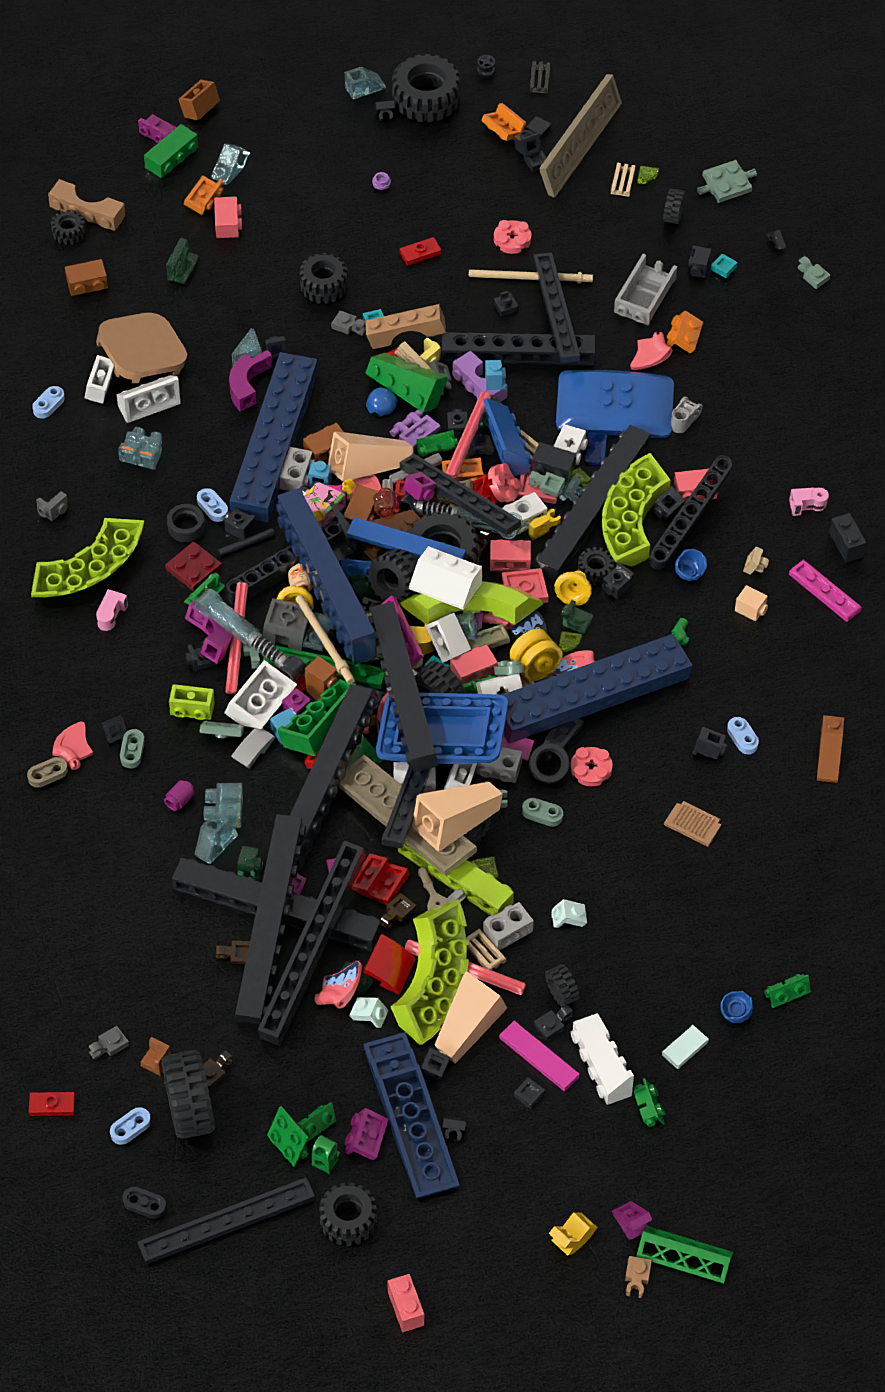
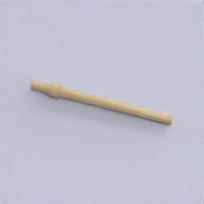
M302 595L297 596V603L333 659L338 673L343 675L348 684H352L355 679L349 671L350 667L347 662L340 657Z

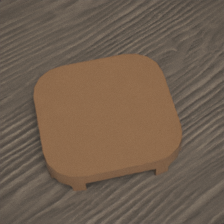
M141 313L104 321L99 327L96 340L97 345L104 348L115 367L114 374L118 378L121 375L124 378L131 379L132 383H139L141 377L171 372L173 376L178 375L185 365L187 353L170 323L158 314Z

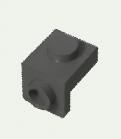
M62 491L48 503L41 498L36 500L38 513L51 521L60 514L65 513L68 508L67 495Z

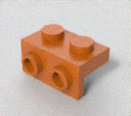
M503 103L498 105L496 112L484 114L481 120L489 129L495 131L501 139L506 141L514 139V136L522 132L526 125L522 118Z
M202 176L185 199L184 205L203 215L206 210H210L214 205V198L221 196L224 190L222 188L223 180L219 179L215 183Z
M684 311L673 318L671 322L672 329L667 335L668 341L666 345L672 347L676 344L687 352L692 353L695 350L703 322L689 312Z
M481 458L464 459L455 479L459 482L471 479L474 482L482 477L484 473L482 471ZM451 460L442 461V471L446 473Z

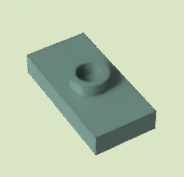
M204 721L200 725V733L215 734L217 738H228V736L241 737L244 733V726Z

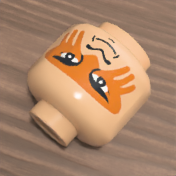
M299 563L288 572L290 586H301L310 592L314 586L309 585L306 577L307 572L306 570L302 571Z

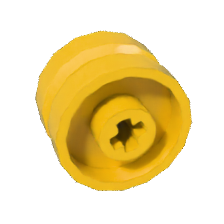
M533 629L524 633L516 640L510 650V659L512 661L519 660V664H524L525 672L522 673L528 680L538 681L548 677V675L556 670L562 659V651L544 630Z

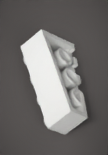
M598 1013L573 1022L571 1037L575 1044L578 1043L580 1047L579 1052L583 1062L587 1061L591 1079H595L598 1084L597 1091L600 1098H604L608 1105L632 1096L634 1075L631 1070L627 1071L626 1061L623 1056L618 1058L617 1046L614 1041L609 1042V1032Z

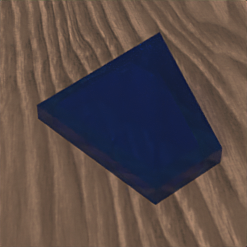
M588 431L585 464L601 465L605 457L607 433Z

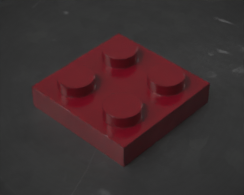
M193 541L165 564V568L192 591H195L210 574L217 573L222 568V563Z

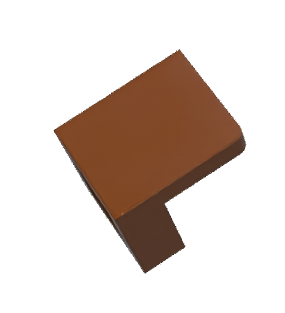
M151 1037L149 1040L150 1049L141 1060V1066L161 1075L163 1072L162 1058L171 1054L170 1046Z

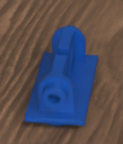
M346 558L341 559V568L346 577L368 580V577H370L368 569H370L372 562Z

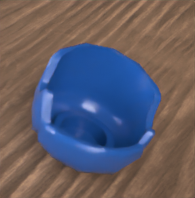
M377 388L368 396L366 407L370 413L376 412L379 416L388 415L396 409L397 398L392 391L386 388Z
M696 549L684 550L675 563L676 573L687 581L698 580L707 568L706 557Z
M733 991L726 994L721 1001L722 1015L732 1023H742L748 1020L753 1013L754 1005L752 998L744 991Z

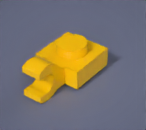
M550 509L546 515L535 518L529 523V536L532 540L549 532L550 527L560 524L561 516L552 518L555 515L554 509Z

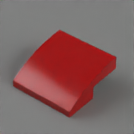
M369 854L357 875L352 889L374 901L388 905L396 897L410 873L407 868L390 864L388 858Z
M381 934L363 972L381 981L380 986L399 995L416 958L401 945Z

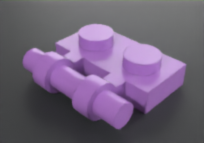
M417 410L414 413L408 414L407 418L402 422L396 423L394 428L390 430V434L393 437L400 434L399 440L408 442L413 446L414 451L417 448L416 439L435 435L440 431V425L428 415L421 419L420 417L423 416V413Z

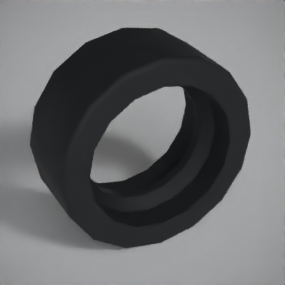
M181 504L170 510L167 516L170 536L180 542H192L201 537L205 530L202 510L191 504ZM183 517H191L198 521L197 525L190 529H180L174 525L178 519Z
M552 743L542 744L536 748L529 760L530 771L534 778L548 784L562 779L568 772L570 764L566 751L559 745ZM546 751L555 752L561 759L560 770L558 773L550 776L541 773L537 767L538 757Z

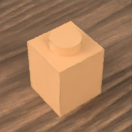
M746 585L736 599L735 611L756 621L760 615L763 616L767 611V595Z

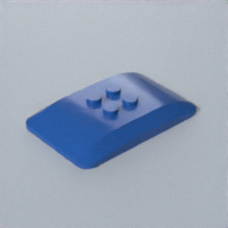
M615 370L563 371L559 375L556 428L561 431L565 424L585 430L586 434L620 436L623 430L626 431L628 426L632 425L651 433L650 438H666L672 432L671 417L673 412L674 382L668 376Z
M419 693L438 764L487 763L496 761L499 758L508 710V700L505 696L499 694ZM388 695L384 704L376 753L379 758L384 760L407 762L405 753L408 752V749H403L401 737H404V734H399L396 723L400 719L395 718L392 708L396 704L395 702L391 703Z

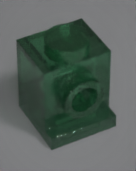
M242 846L237 862L238 876L254 878L259 881L264 861L259 856V849Z

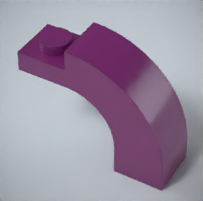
M268 350L257 354L253 358L245 354L236 361L231 369L229 376L231 399L240 412L256 404V391L249 384V381L256 375L272 368V355Z
M193 600L189 604L185 619L208 635L205 638L200 654L217 664L225 657L232 639L233 632L229 631V620L217 608L214 607L212 610H209Z

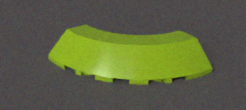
M651 453L632 463L628 470L619 475L620 479L616 485H612L609 489L603 507L602 528L608 550L616 563L631 567L649 559L650 543L644 534L642 522L654 502L670 488L671 480Z
M104 518L96 541L90 547L87 546L75 554L74 558L67 561L62 559L53 562H37L31 597H52L70 594L88 588L107 578L132 554L141 537L144 520Z
M482 581L481 586L464 609L457 608L421 593H416L400 602V606L427 625L450 615L452 612L480 613L481 610L493 612L494 616L516 625L543 604V601L523 590Z
M459 899L428 910L413 919L419 942L417 969L408 990L391 1006V1009L399 1027L419 1045L431 1039L441 1029L440 1027L447 1017L463 975L468 971L469 960L466 959L469 940H466L464 926H467Z

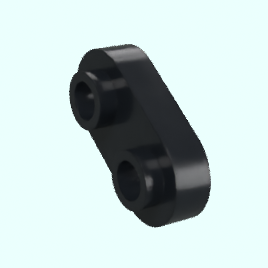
M130 1187L123 1193V1204L126 1209L152 1219L160 1218L166 1212L165 1200L158 1194L138 1187ZM132 1199H137L138 1202H136V1203H131V1200H132ZM154 1206L159 1208L156 1211L151 1210Z

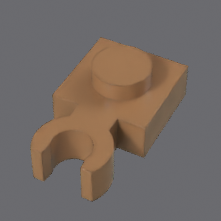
M629 1256L625 1281L631 1282L627 1285V1296H630L632 1289H638L639 1298H642L644 1293L643 1284H648L652 1260Z

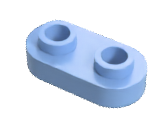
M58 386L49 387L33 403L34 415L38 418L49 417L64 402L63 389Z
M202 489L198 492L197 503L211 520L216 522L223 521L228 512V507L212 489Z
M741 717L732 718L728 722V734L742 753H754L758 749L759 743L756 734L745 719Z
M135 1108L113 1123L110 1128L113 1142L126 1144L145 1131L151 1123L149 1112L144 1108ZM137 1120H143L140 1124L136 1123ZM119 1133H125L124 1136H118Z

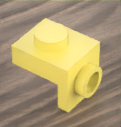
M426 338L424 340V353L420 357L429 366L433 360L439 361L441 359V347L435 341Z

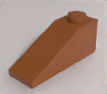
M823 716L817 781L838 782L844 726L843 717Z

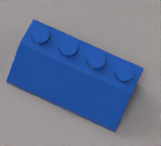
M484 398L483 403L487 426L501 462L508 464L513 476L530 472L531 456L529 452H525L527 447L525 440L520 439L522 435L519 426L515 427L517 423L514 413L510 414L508 406Z

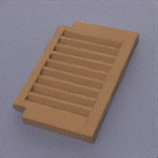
M683 801L682 804L677 803L664 825L708 847L721 828V824H719L721 819Z

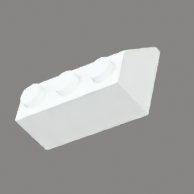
M170 375L159 378L156 381L117 394L118 407L126 422L129 423L181 404L177 376Z
M428 546L418 559L409 589L464 609L482 584V566Z
M264 660L229 702L225 714L240 725L262 729L281 706L282 700L294 690L297 684Z

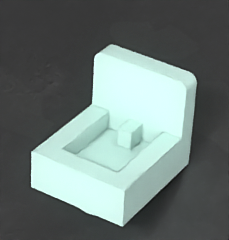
M563 899L552 909L554 927L559 928L563 923L583 927L587 923L585 904Z
M357 997L350 1017L353 1020L371 1021L377 1028H381L388 1009L378 998Z

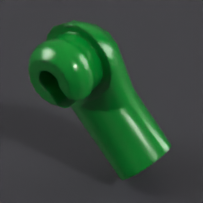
M680 618L672 630V634L675 635L682 646L689 642V637L686 636L684 631L688 621L684 618Z

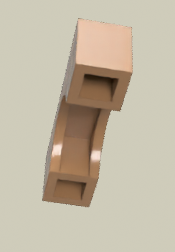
M60 179L48 194L50 207L55 210H63L65 213L67 212L66 210H70V213L75 210L76 214L79 212L87 222L95 223L113 231L117 229L125 217L124 203L111 198L95 203L85 202L77 197L75 185Z
M439 304L365 321L366 336L372 349L391 345L396 335L406 331H417L427 337L446 333L445 317Z

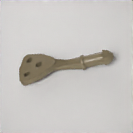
M424 867L420 868L418 874L423 881L424 888L430 894L427 905L428 910L449 903L450 901L447 898L437 894L434 890L433 881L429 877L428 870Z

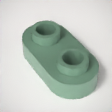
M519 660L497 662L498 666L494 667L495 675L525 672L524 664H519Z
M137 729L127 731L123 737L120 760L121 764L126 768L137 767L142 759L145 741L143 733Z
M536 798L527 799L522 805L523 816L529 820L548 826H557L563 820V810L558 805Z

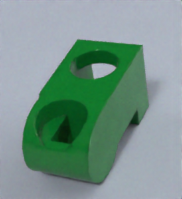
M320 1135L312 1149V1165L330 1174L340 1158V1152L336 1150L338 1144Z

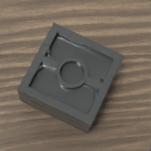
M272 598L264 623L262 638H266V641L271 642V645L280 643L287 645L290 649L301 651L309 627V621L299 604Z

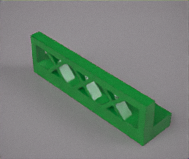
M646 1226L642 1233L636 1257L652 1260L651 1262L724 1283L733 1252ZM645 1242L655 1244L659 1252L653 1255L644 1253ZM670 1249L676 1250L680 1259L674 1262L670 1261L664 1252ZM696 1256L702 1265L697 1268L690 1267L686 1259ZM714 1262L724 1265L721 1276L713 1274L708 1266Z

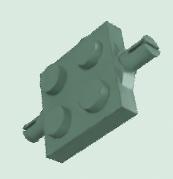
M734 160L703 171L702 176L707 185L698 187L697 190L699 195L710 192L720 203L751 192L752 186L748 179L757 176L755 169L744 172L738 162Z

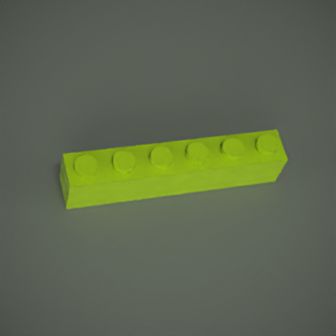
M404 843L402 849L398 848L399 853L421 868H426L428 873L454 891L457 889L462 890L467 900L489 915H497L507 906L513 904L514 892L508 885L498 882L490 873H485L479 869L472 861L466 860L445 876L408 844Z

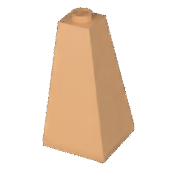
M334 432L328 465H331V472L342 481L347 479L353 480L400 468L399 462L413 454V446L404 440Z
M490 782L419 794L416 799L412 828L439 852L499 811L503 794Z
M466 971L435 1043L437 1050L449 1056L450 1060L456 1063L505 1012L507 1007L501 996Z

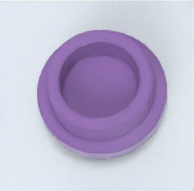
M379 172L374 176L372 184L377 189H387L391 184V179L386 173Z

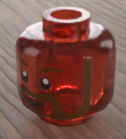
M381 488L373 496L374 512L381 518L398 513L400 509L399 497L395 491H392L390 488Z

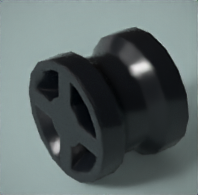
M490 55L480 56L477 60L478 75L484 78L492 77L495 73L494 57Z

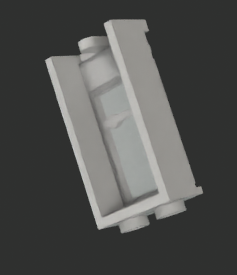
M642 254L615 299L614 313L649 325L663 298L676 280L677 266L674 265L668 274L663 272V263L660 261L656 262L655 268L647 266L646 255Z

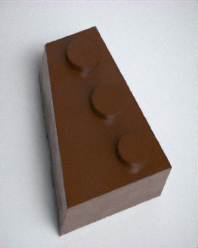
M409 510L370 522L407 532L409 528L412 529V524L415 521H421V518L413 510ZM360 541L359 543L361 545L360 548L372 561L390 551V549Z

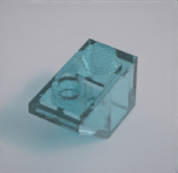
M359 67L345 72V88L352 99L385 88V84L380 76L366 68Z
M224 144L211 178L217 181L221 179L223 184L228 185L243 169L249 152L236 145Z
M315 612L314 615L331 641L335 628H331L329 616ZM310 624L302 646L318 651L325 650V646Z
M215 811L201 826L195 850L196 857L211 864L238 836L229 818Z

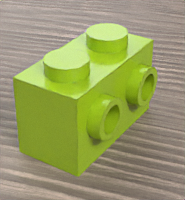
M182 685L172 686L169 699L170 715L191 717L198 720H211L215 704L213 689Z

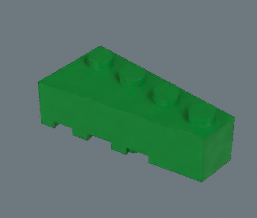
M387 353L371 357L366 370L367 375L423 413L437 408L449 377L446 374L436 373L435 370L419 367L420 365L405 362L404 359Z
M339 679L320 695L321 698L318 701L309 703L306 706L307 710L299 716L297 714L294 715L287 726H280L277 732L283 746L316 757L350 684Z

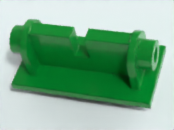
M453 430L416 439L420 458L456 449L458 445Z
M217 573L210 574L184 602L189 605L195 600L206 607L226 586L219 582L220 576Z
M797 974L785 980L784 985L780 982L773 986H768L764 990L766 997L771 999L772 1008H775L810 993L809 976Z
M644 1078L643 1082L645 1085L638 1084L634 1087L635 1090L633 1091L638 1106L647 1105L640 1109L643 1122L648 1127L654 1126L658 1120L664 1125L663 1116L665 1111L661 1103L657 1102L658 1091L654 1084H650Z
M330 1102L324 1106L320 1105L314 1112L308 1115V1119L304 1118L300 1122H296V1124L309 1137L307 1142L336 1122L333 1104Z

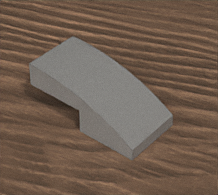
M255 728L238 746L231 757L250 769L260 753H265L275 736L263 728Z

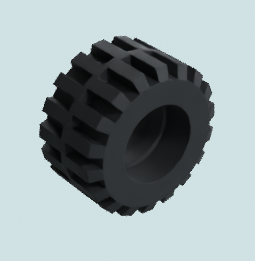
M318 253L314 257L310 256L308 260H304L303 265L300 267V287L306 298L309 297L310 301L313 302L315 300L320 304L321 302H325V304L329 303V301L335 302L336 298L340 299L342 294H345L347 288V267H345L344 261H341L339 257L335 258L333 254L327 255V253H323V255Z
M392 549L374 559V562L370 564L368 582H371L370 587L374 589L376 596L381 597L380 600L385 601L392 595L400 603L417 593L409 589L418 562L417 559H413L411 553L407 554L406 550ZM392 571L396 574L398 581L394 578Z
M429 662L414 676L419 693L466 694L464 686L456 674L440 662Z
M341 1183L339 1188L336 1185L333 1186L331 1192L327 1191L324 1194L325 1199L322 1198L320 1202V1224L324 1234H329V1239L332 1242L336 1239L339 1245H342L343 1242L347 1246H352V1242H355L357 1245L361 1243L362 1238L366 1241L369 1238V1233L372 1234L374 1232V1226H376L377 1222L374 1197H371L369 1190L364 1191L363 1186L355 1187V1183H350V1186H345V1183ZM344 1208H354L361 1213L358 1218L351 1221L341 1220L336 1216L337 1212Z

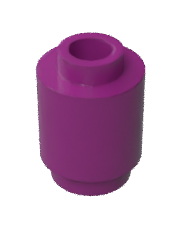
M178 781L166 794L165 804L173 811L181 809L195 795L193 785L188 781Z

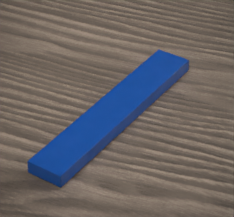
M356 517L353 518L347 531V537L390 550H406L407 554L411 553L417 558L421 557L428 546L463 560L466 555L465 549Z

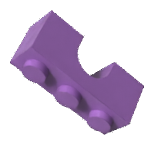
M471 351L453 362L452 374L454 378L465 385V388L472 392L477 399L483 391L489 392L491 394L490 400L498 403L507 398V384H505L506 390H486L485 378L479 377L483 375V362Z

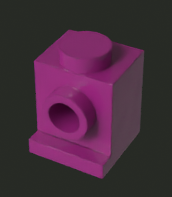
M422 472L407 475L403 493L411 494L418 501L424 499L429 501L434 496L437 483Z

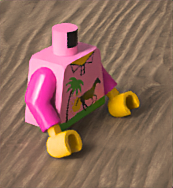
M347 479L342 485L338 486L316 483L310 490L304 486H301L300 489L321 527L336 517L329 503L334 502L339 511H341L346 506L345 494L350 495L352 488H355L356 485L352 479Z

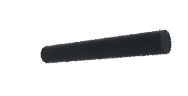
M271 528L217 550L218 554L221 557L275 535L274 530Z

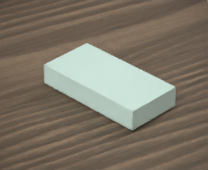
M692 1025L662 1052V1056L679 1069L704 1047L709 1039Z

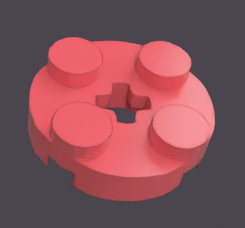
M500 221L499 226L494 231L495 245L501 247V250L506 253L522 252V249L528 248L531 243V231L528 228V224L519 221Z
M507 463L491 467L488 472V479L492 478L493 485H490L494 496L500 502L510 503L517 498V489L520 488L519 480L514 478Z
M581 747L577 749L576 754L571 760V774L578 779L579 783L586 786H598L602 784V781L608 780L611 776L612 760L609 757L608 751L596 747ZM594 764L596 766L591 770L586 765Z

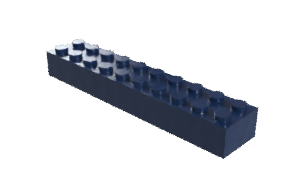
M280 352L230 498L231 512L237 508L250 516L254 515L257 521L269 523L280 490L279 477L289 447L294 448L318 375L317 359Z
M298 488L278 495L276 509L280 515L277 517L279 526L285 529L286 540L288 543H292L293 553L295 557H299L302 571L306 570L308 583L314 586V594L317 600H321L324 614L329 615L330 626L332 629H336L338 642L340 644L343 643L347 659L351 658L353 664L356 665L376 658L375 631L301 489Z
M671 634L503 694L508 700L504 736L508 743H512L689 678L693 665L675 635Z

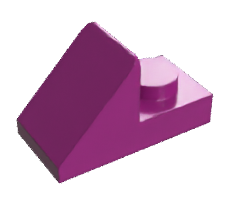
M632 1201L612 1211L615 1219L629 1239L641 1235L647 1226L646 1223L652 1220L648 1211Z

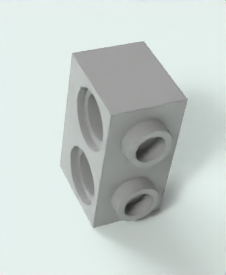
M289 447L279 477L280 489L292 491L301 486H309L308 473L312 462H315L312 451Z
M501 747L499 758L490 763H477L475 774L482 777L500 779L504 782L516 783L522 764V751Z
M520 902L507 906L502 912L489 916L483 922V933L498 950L533 932V919Z

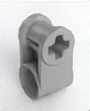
M683 397L672 412V431L676 433L685 432L700 415L702 404H695L689 401L688 397Z

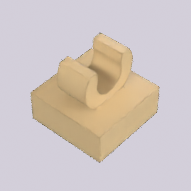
M755 547L748 555L743 572L751 574L754 570L763 572L764 567L768 566L769 560L761 557L762 549Z

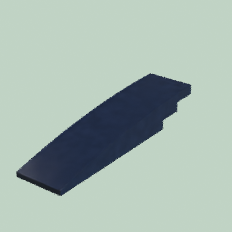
M406 1033L364 1043L363 1048L416 1199L459 1187V1182L420 1066L417 1064Z

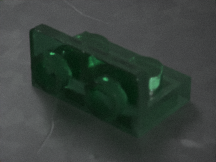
M180 238L166 264L167 279L182 284L186 283L199 259L198 255L190 253L187 239Z

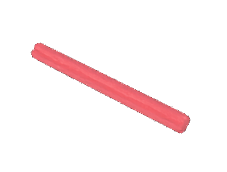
M483 391L480 393L446 470V474L454 479L457 477L485 413L483 399H491L489 392Z
M238 582L233 618L242 617L244 623L248 584ZM233 631L230 644L225 691L231 695H235L237 692L242 637L235 631Z
M408 940L405 949L411 954L419 956V943ZM468 962L467 972L475 978L513 993L523 994L526 986L525 983Z

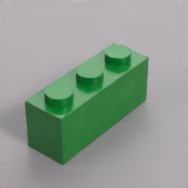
M180 124L144 155L145 168L160 178L170 173L176 165L183 162L189 154L196 151L198 148L197 134Z

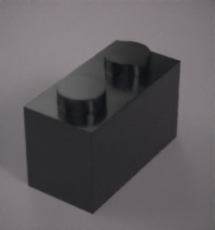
M539 442L531 459V472L534 471L544 476L549 472L565 478L567 483L576 466V453Z
M848 513L832 518L829 533L845 562L864 557L866 541L851 514Z

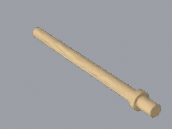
M469 270V277L538 280L537 272ZM578 272V274L558 273L560 281H577L579 284L581 282H593V275L582 274V272Z

